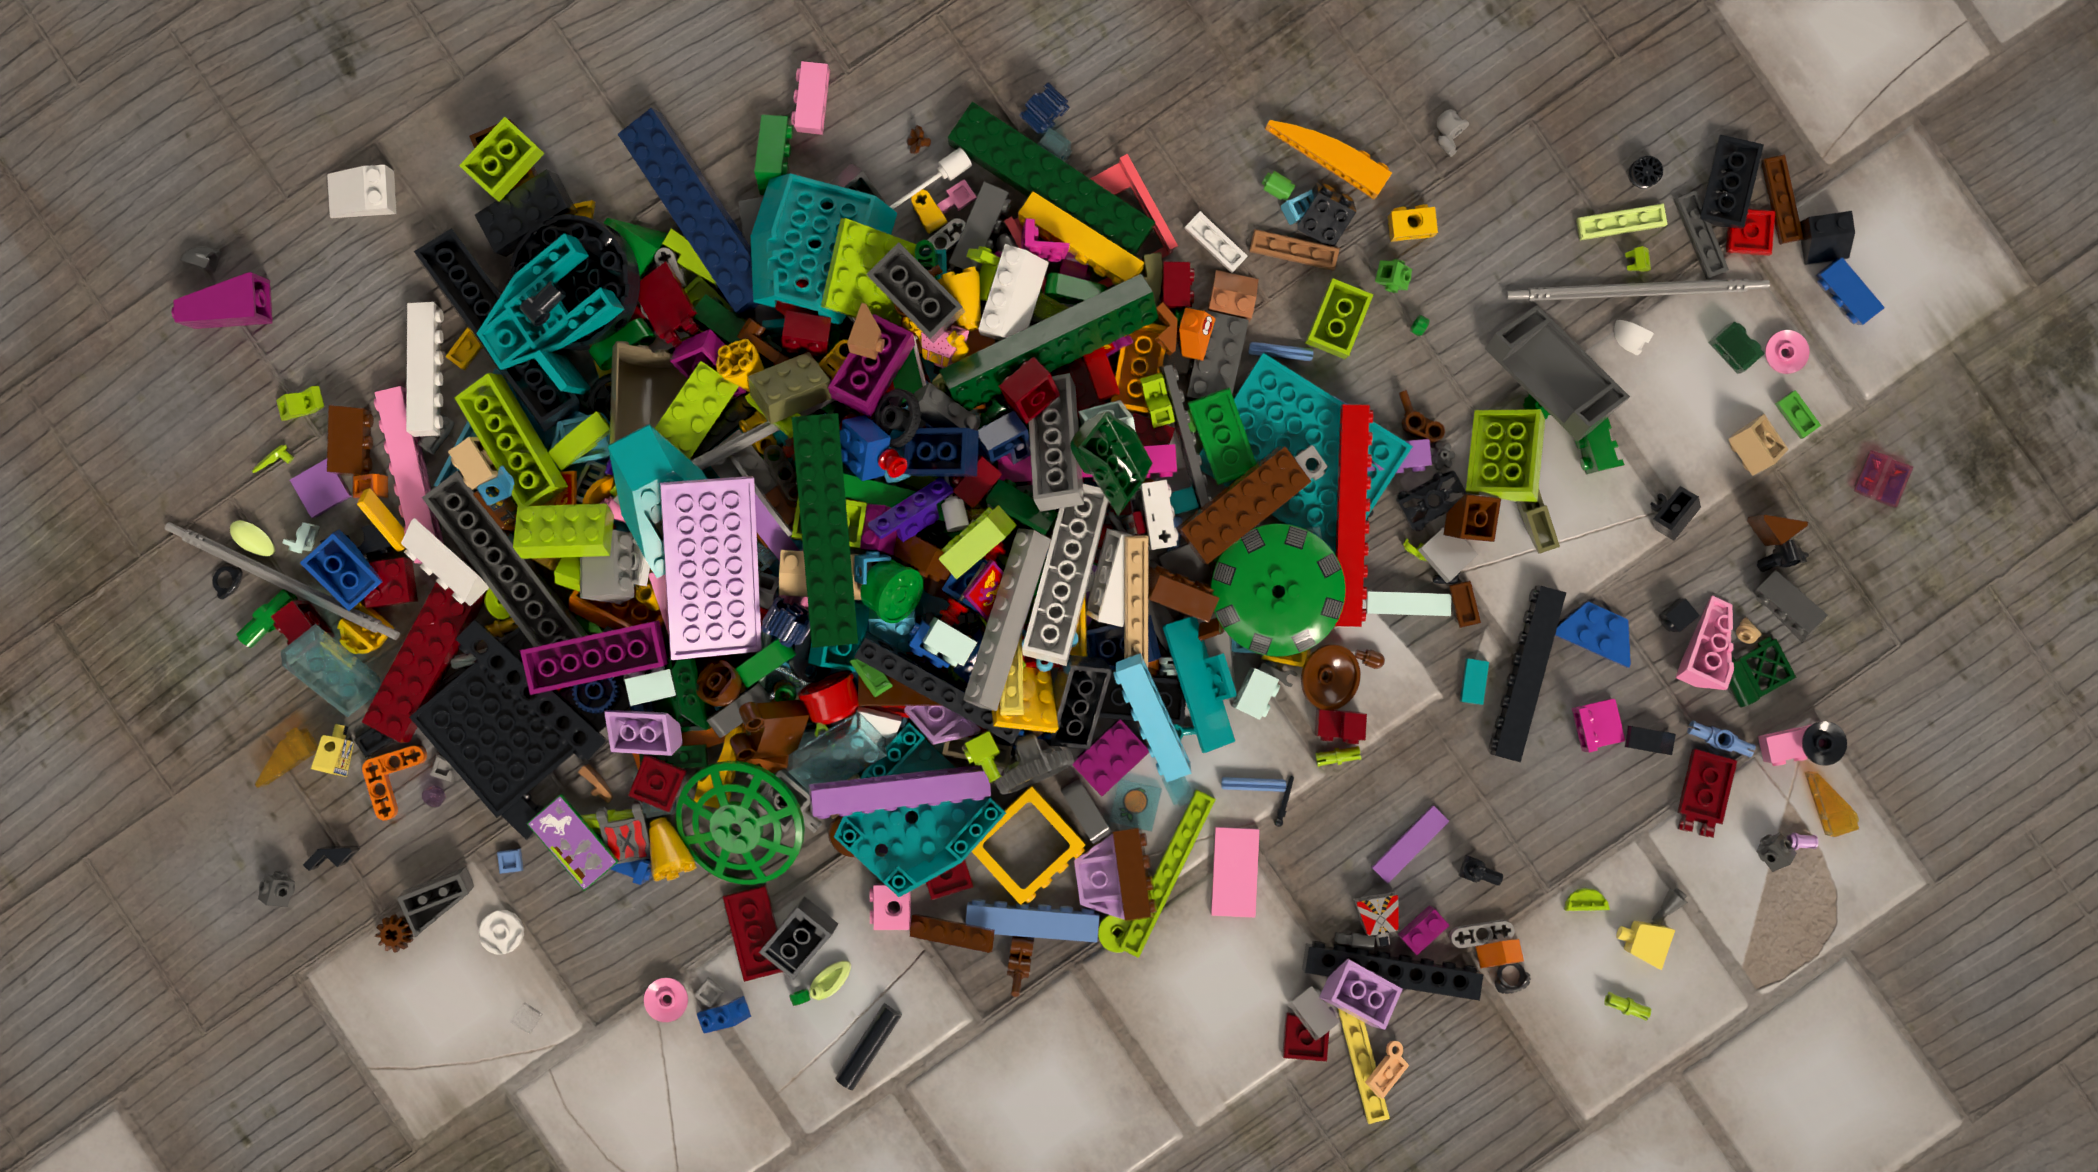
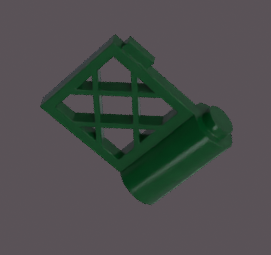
M1767 637L1758 642L1759 647L1737 659L1732 657L1734 671L1729 688L1739 707L1751 705L1758 701L1760 697L1797 678L1777 639ZM1771 646L1776 652L1774 660L1765 658L1767 648ZM1751 657L1759 659L1756 670L1750 669L1746 661ZM1764 661L1773 664L1770 675L1761 672ZM1778 666L1783 667L1787 674L1783 679L1775 677ZM1760 676L1769 679L1767 687L1763 690L1758 685Z

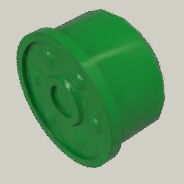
M893 559L891 561H880L867 572V583L861 584L860 597L863 604L875 611L880 619L887 623H897L908 617L919 603L923 592V579L918 571L911 567H905Z

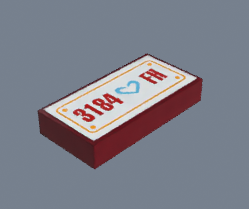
M1140 511L1120 518L1121 524L1128 534L1137 536L1146 532Z

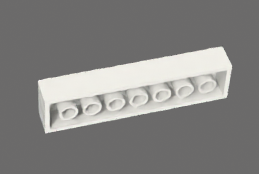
M1083 484V505L1059 509L1022 648L1024 656L1067 666L1109 504V501L1099 487Z

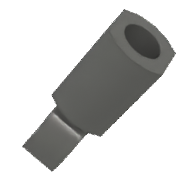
M1335 932L1334 941L1340 944H1349L1353 948L1373 951L1375 937L1351 932V935Z

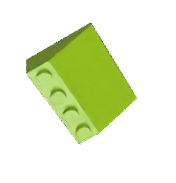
M1541 409L1474 410L1466 493L1510 501L1537 502L1545 418Z

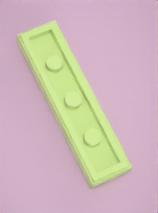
M1664 203L1576 219L1580 241L1668 225Z

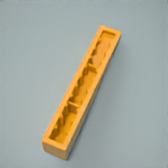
M1269 120L1265 128L1271 134L1372 199L1378 196L1392 174L1388 166L1381 162L1376 163L1370 159L1371 156L1365 151H1358L1337 139L1317 131Z

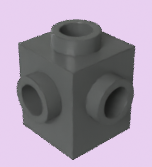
M1781 832L1773 836L1771 834L1764 836L1760 840L1761 843L1756 851L1759 858L1766 863L1772 872L1791 865L1797 854L1791 842Z
M284 872L265 873L263 880L259 884L258 900L268 906L288 907L290 897L295 891V881Z

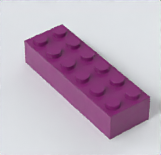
M659 620L520 650L530 695L669 664Z

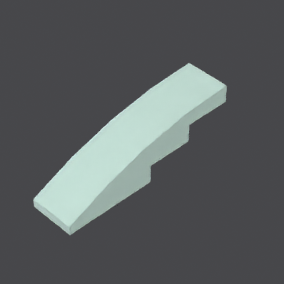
M1367 591L1366 614L1451 616V594Z

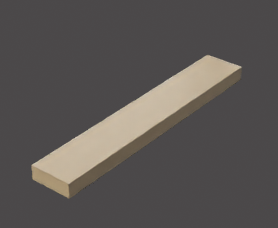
M1124 536V659L1141 653L1148 668V536Z

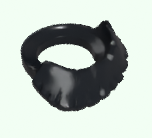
M224 566L215 572L212 583L219 599L223 600L237 590L242 581L243 574L241 568ZM224 571L230 572L233 580L229 588H221L218 585V577Z
M1519 963L1500 965L1496 974L1495 987L1499 993L1513 994L1525 989L1530 984L1531 975L1525 972V969ZM1506 966H1514L1519 971L1518 983L1514 986H1509L1502 978V971Z

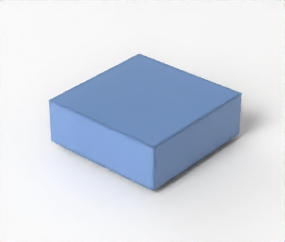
M521 848L497 852L500 874L523 871Z

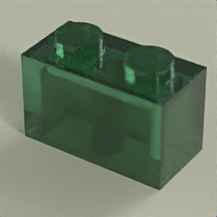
M1734 321L1726 325L1708 343L1739 374L1750 368L1765 353L1761 350V345L1746 334V329Z

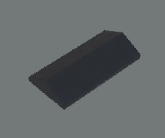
M1719 135L1699 219L1717 227L1744 228L1764 144Z

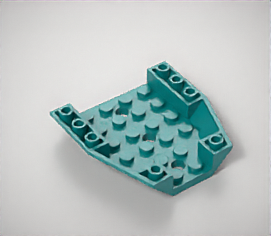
M791 173L769 179L751 233L753 301L774 308L777 301L812 309L818 311V316L830 317L832 323L840 325L847 315L821 307L840 219L847 218L891 235L897 218V212L877 196ZM825 202H829L833 205V207L829 210H825L821 207V205ZM811 241H818L821 243V246L811 248L809 243ZM799 280H806L809 284L804 288H800L796 283Z
M908 723L866 768L861 778L956 767ZM987 796L983 800H972L969 798L963 799L959 803L944 801L935 806L928 805L927 803L919 804V807L916 808L897 807L896 810L892 811L876 809L873 813H862L859 811L853 812L849 816H843L834 838L875 874L898 897H901L962 863L1002 819L1006 812ZM908 811H915L918 815V820L914 824H909L905 820V815ZM878 844H885L888 848L887 854L883 857L877 856L875 853V847Z

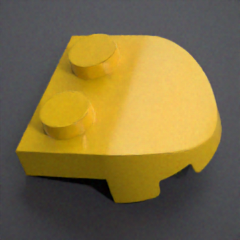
M363 600L354 607L382 621L383 625L395 629L373 608H366ZM345 618L340 619L337 629H340L341 635L339 641L347 651L353 654H367L381 647L388 638L386 635L379 632L374 633Z

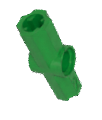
M282 589L269 603L260 606L253 613V618L236 634L238 640L247 647L252 648L267 633L276 629L271 616L289 602L299 601L296 595Z

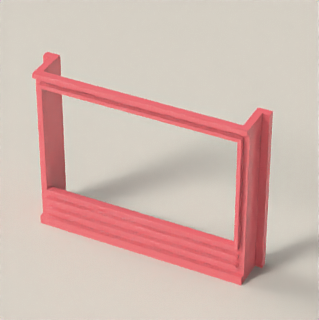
M1128 154L1120 157L1118 164L1090 178L1114 195L1131 187L1145 215L1155 221L1153 229L1163 248L1153 253L1161 252L1162 258L1173 253L1174 248L1178 247ZM1010 217L1004 220L1018 248L1021 249L1023 226L1018 218L1013 220ZM1044 277V280H1043V283H1042V287H1041V290H1042L1043 293H1044V290H1045V282H1046V278H1045V277ZM1109 277L1098 282L1107 288L1114 285Z

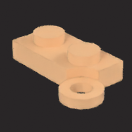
M1390 1041L1387 1044L1386 1053L1388 1056L1383 1058L1365 1081L1378 1098L1383 1099L1409 1066L1401 1057L1403 1046L1398 1041ZM1394 1046L1397 1047V1052L1395 1054L1392 1052V1048Z

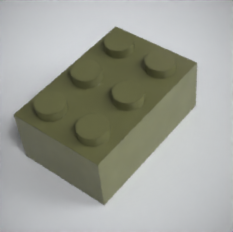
M809 352L748 376L750 395L770 424L832 399L828 389L830 380Z

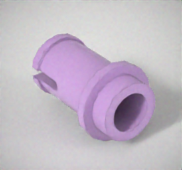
M1793 832L1787 836L1794 850L1799 848L1816 849L1818 847V837L1816 835H1798V833Z

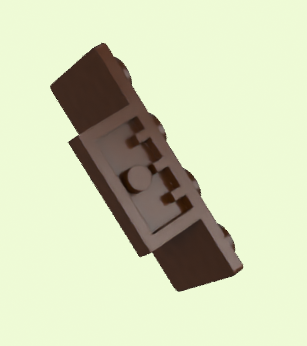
M911 655L948 676V668L942 666L940 669L930 662H926V655L922 657ZM887 675L886 677L893 687L874 697L859 676V706H942Z

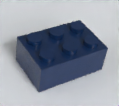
M918 428L913 439L905 444L904 458L907 461V468L904 474L915 477H977L979 431L970 428Z
M1148 615V662H1152L1161 658L1152 618L1151 615ZM1108 624L1088 629V657L1103 658L1112 670H1116V662L1124 660V625L1120 627Z

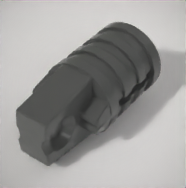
M443 414L441 415L443 418V428H440V435L422 436L421 440L417 443L433 455L440 448V445L443 444V441L446 440L455 424Z

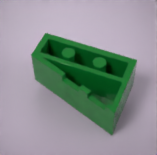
M761 115L754 171L760 195L765 194L769 179L789 173L788 158L791 156L789 139L793 138V125H789L788 116Z
M1608 417L1578 442L1575 440L1577 448L1581 451L1582 458H1580V464L1582 469L1585 470L1586 475L1625 465L1623 459L1618 460L1614 448H1618L1616 440H1611L1609 429L1612 427Z

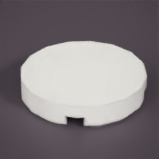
M497 910L488 914L482 920L479 927L480 942L487 951L496 955L512 952L521 944L524 937V926L521 919L515 913L508 910Z

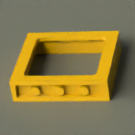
M1033 785L1004 810L1006 814L972 850V853L1020 905L1024 902L1027 904L1031 902L1037 895L1035 892L1040 887L1046 888L1053 881L1051 877L1056 872L1062 873L1069 866L1067 862L1072 857L1077 859L1085 851L1083 847L1086 845L1083 839ZM1031 802L1067 840L1070 847L1032 883L1022 889L984 849L983 843L1026 803Z

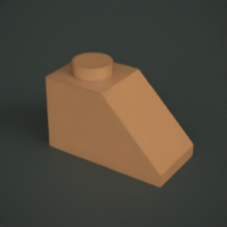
M861 303L847 345L850 353L876 360L878 352L881 353L884 348L885 340L882 338L881 330L867 305Z

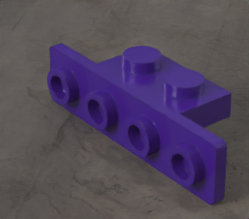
M939 477L869 522L868 526L880 539L885 538L896 530L898 538L904 542L939 519L936 504L953 494V488L942 477Z

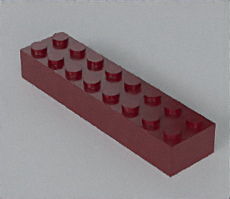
M437 582L435 583L367 710L362 723L400 743L410 742L417 726L409 717L432 699L437 692L439 684L451 665V660L454 659L459 650L457 646L460 643L455 639L475 620L484 603L487 590L469 606L465 601L460 604L452 596L454 591L448 587L445 590Z

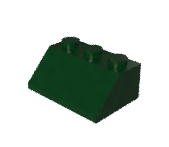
M1007 478L1004 481L999 479L987 497L986 504L993 508L999 505L1010 518L1045 536L1058 512L1054 511L1055 509L1040 511L1034 501L1033 493L1026 489L1024 492L1016 489L1017 484Z

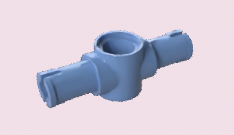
M1694 720L1689 724V726L1696 728V730L1688 728V734L1705 739V742L1714 748L1724 749L1729 752L1735 751L1749 758L1754 754V752L1747 749L1755 750V744L1738 739V736L1729 730L1713 726L1707 727ZM1720 734H1723L1725 740L1720 745L1718 742V737Z

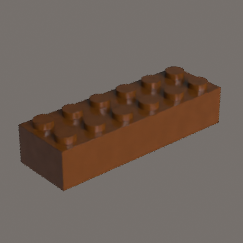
M1278 446L1177 526L1176 529L1200 561L1209 564L1311 483V480L1285 446Z

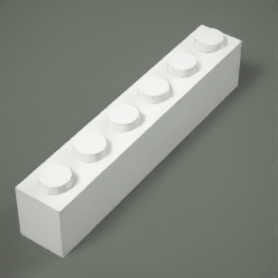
M434 302L407 303L406 431L414 437L440 435V428H443V418L440 415V407L443 406V396L440 394V386L443 385V375L440 370L441 364H443L441 343H443L444 337L441 330V322L444 320L442 309Z

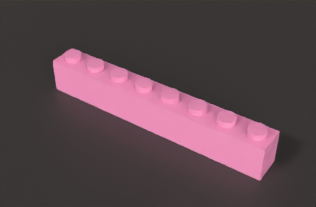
M398 386L375 392L376 399H374V405L380 414L379 427L386 439L384 441V448L390 456L389 469L391 474L394 475L396 482L394 484V491L399 496L401 504L399 505V512L401 517L404 518L406 525L404 526V534L410 522L415 518L444 544L439 521L422 499L424 495L431 491L422 448L417 444L420 441L419 436L414 437L406 431L407 388ZM418 559L414 561V563L422 564Z

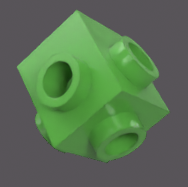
M1380 260L1375 282L1384 286L1386 291L1398 293V290H1408L1413 269L1406 266L1402 260Z

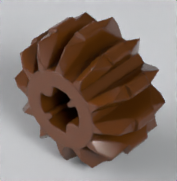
M393 914L390 918H383V924L377 925L376 928L380 932L375 934L374 937L381 938L378 945L385 944V951L392 949L396 953L400 951V948L403 950L408 948V943L413 942L414 939L410 936L413 933L409 929L408 922L405 923L406 917L404 915L398 918L397 914ZM396 930L398 934L394 936L392 932Z

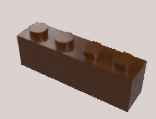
M1140 828L1113 832L1125 921L1154 918V912H1157V905L1155 899L1151 897V890H1154L1152 877L1148 876L1147 868H1150L1151 864L1149 855L1145 854L1144 846L1148 844L1146 833H1142Z

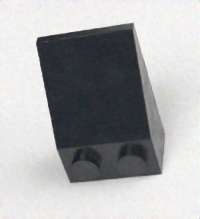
M804 896L759 953L794 980L832 936L839 923Z

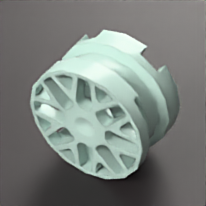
M1172 657L1159 658V663L1161 664L1159 675H1177L1174 662L1168 663V661H1173Z

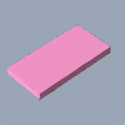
M1215 827L1212 916L1255 918L1259 829Z

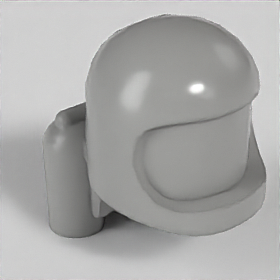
M1446 110L1440 114L1436 121L1437 128L1443 135L1438 136V143L1452 157L1457 152L1453 139L1469 126V122L1466 119L1462 120L1455 110Z

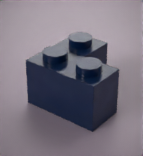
M1015 411L1002 415L998 420L984 425L977 430L979 431L978 445L991 463L1007 455L1014 465L1031 455L1028 429Z

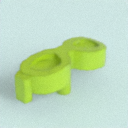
M1406 538L1403 543L1405 550L1418 559L1427 561L1418 551L1424 544L1420 543L1416 549Z

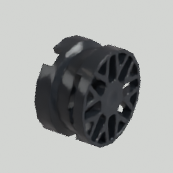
M1653 156L1639 158L1629 168L1628 177L1630 182L1640 189H1646L1655 185L1663 176L1662 163Z

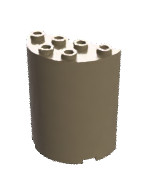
M617 341L613 345L610 444L648 424L655 428L688 379L670 362L673 354H670L668 350L659 349L654 353L648 346H632L626 341Z

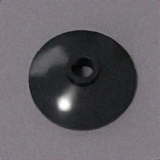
M1820 721L1807 728L1802 738V748L1804 754L1811 762L1828 766L1842 759L1847 749V738L1844 731L1835 723ZM1820 739H1823L1824 745L1822 747H1820L1818 744Z

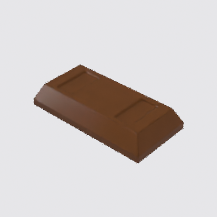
M1471 580L1449 585L1459 628L1481 623Z

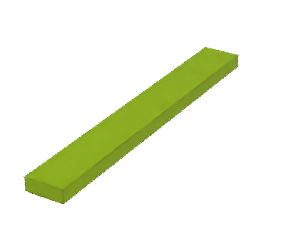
M1195 789L1152 878L1154 890H1151V897L1156 901L1157 912H1154V918L1131 921L1118 947L1119 949L1137 958L1140 957L1216 800L1215 798Z

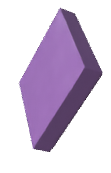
M327 459L290 479L311 518L321 515L352 497L341 476L327 472Z

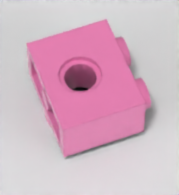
M875 883L873 888H870V902H874V911H870V924H874V930H909L911 927V891L898 897L884 883ZM897 901L900 904V910L892 911L889 908V902Z

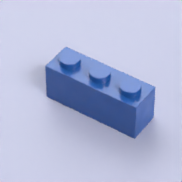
M1843 257L1837 258L1816 275L1819 279L1817 281L1819 286L1824 291L1829 290L1833 295L1831 300L1837 307L1845 309L1847 312L1845 316L1853 325L1855 323L1857 325H1864L1885 308Z

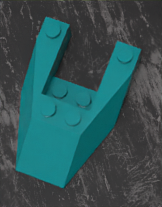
M563 234L512 277L476 333L500 370L533 359V354L538 350L552 352L561 349L607 324L624 310L614 292L604 288L596 290L569 313L560 301L549 312L550 318L538 327L533 326L520 310V305L529 297L536 296L550 281L557 283L589 256L577 238Z
M648 424L609 444L608 450L622 517L656 578L665 575L663 538L655 526L656 523L662 521L660 483L704 480L707 477L698 466Z

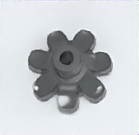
M1435 442V449L1430 448L1432 465L1436 464V470H1441L1443 465L1446 468H1450L1452 466L1450 459L1455 458V453L1450 452L1452 446L1449 443L1442 446L1441 442Z

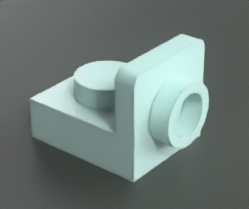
M303 522L296 532L297 540L284 539L282 543L289 546L288 550L302 553L303 550L311 551L320 526Z

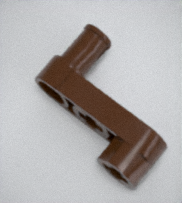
M749 317L737 337L740 340L748 339L759 353L774 362V366L790 360L791 358L761 338L766 328Z

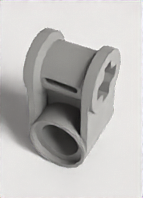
M668 248L659 249L655 253L657 267L664 263L662 260L665 259L664 255L667 254L671 257L668 259V263L673 268L682 287L687 286L684 272L677 263V255Z

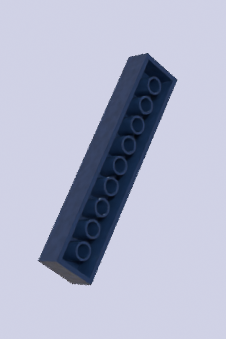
M653 108L648 109L619 132L618 136L733 310L745 316L760 305L753 301L751 247L663 114Z

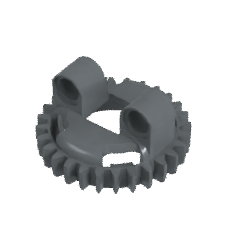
M1033 732L1016 738L1014 740L1015 745L1012 746L1016 762L1003 769L1001 772L1002 777L997 779L995 783L1001 794H1008L1028 786L1030 787L1074 764L1072 752L1070 749L1062 750L1060 747L1041 750Z

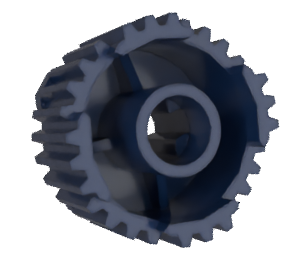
M1049 82L1043 86L1045 88L1044 92L1035 93L1025 104L1028 109L1019 114L1038 134L1048 133L1056 124L1054 120L1059 115L1062 117L1070 108L1067 104L1068 100Z
M776 597L762 620L763 625L761 629L768 635L774 634V636H777L780 639L779 642L786 647L791 648L793 644L799 645L804 641L810 630V620L807 615L808 609L796 602L790 605L784 602V598Z
M615 677L574 685L572 689L574 693L572 695L575 697L573 700L577 701L578 707L590 713L605 712L611 709L610 706H614V702H617L616 698H619L617 694L620 693L619 684L615 681ZM597 685H599V690L601 692L599 695L593 697V692L591 691V688L597 687Z

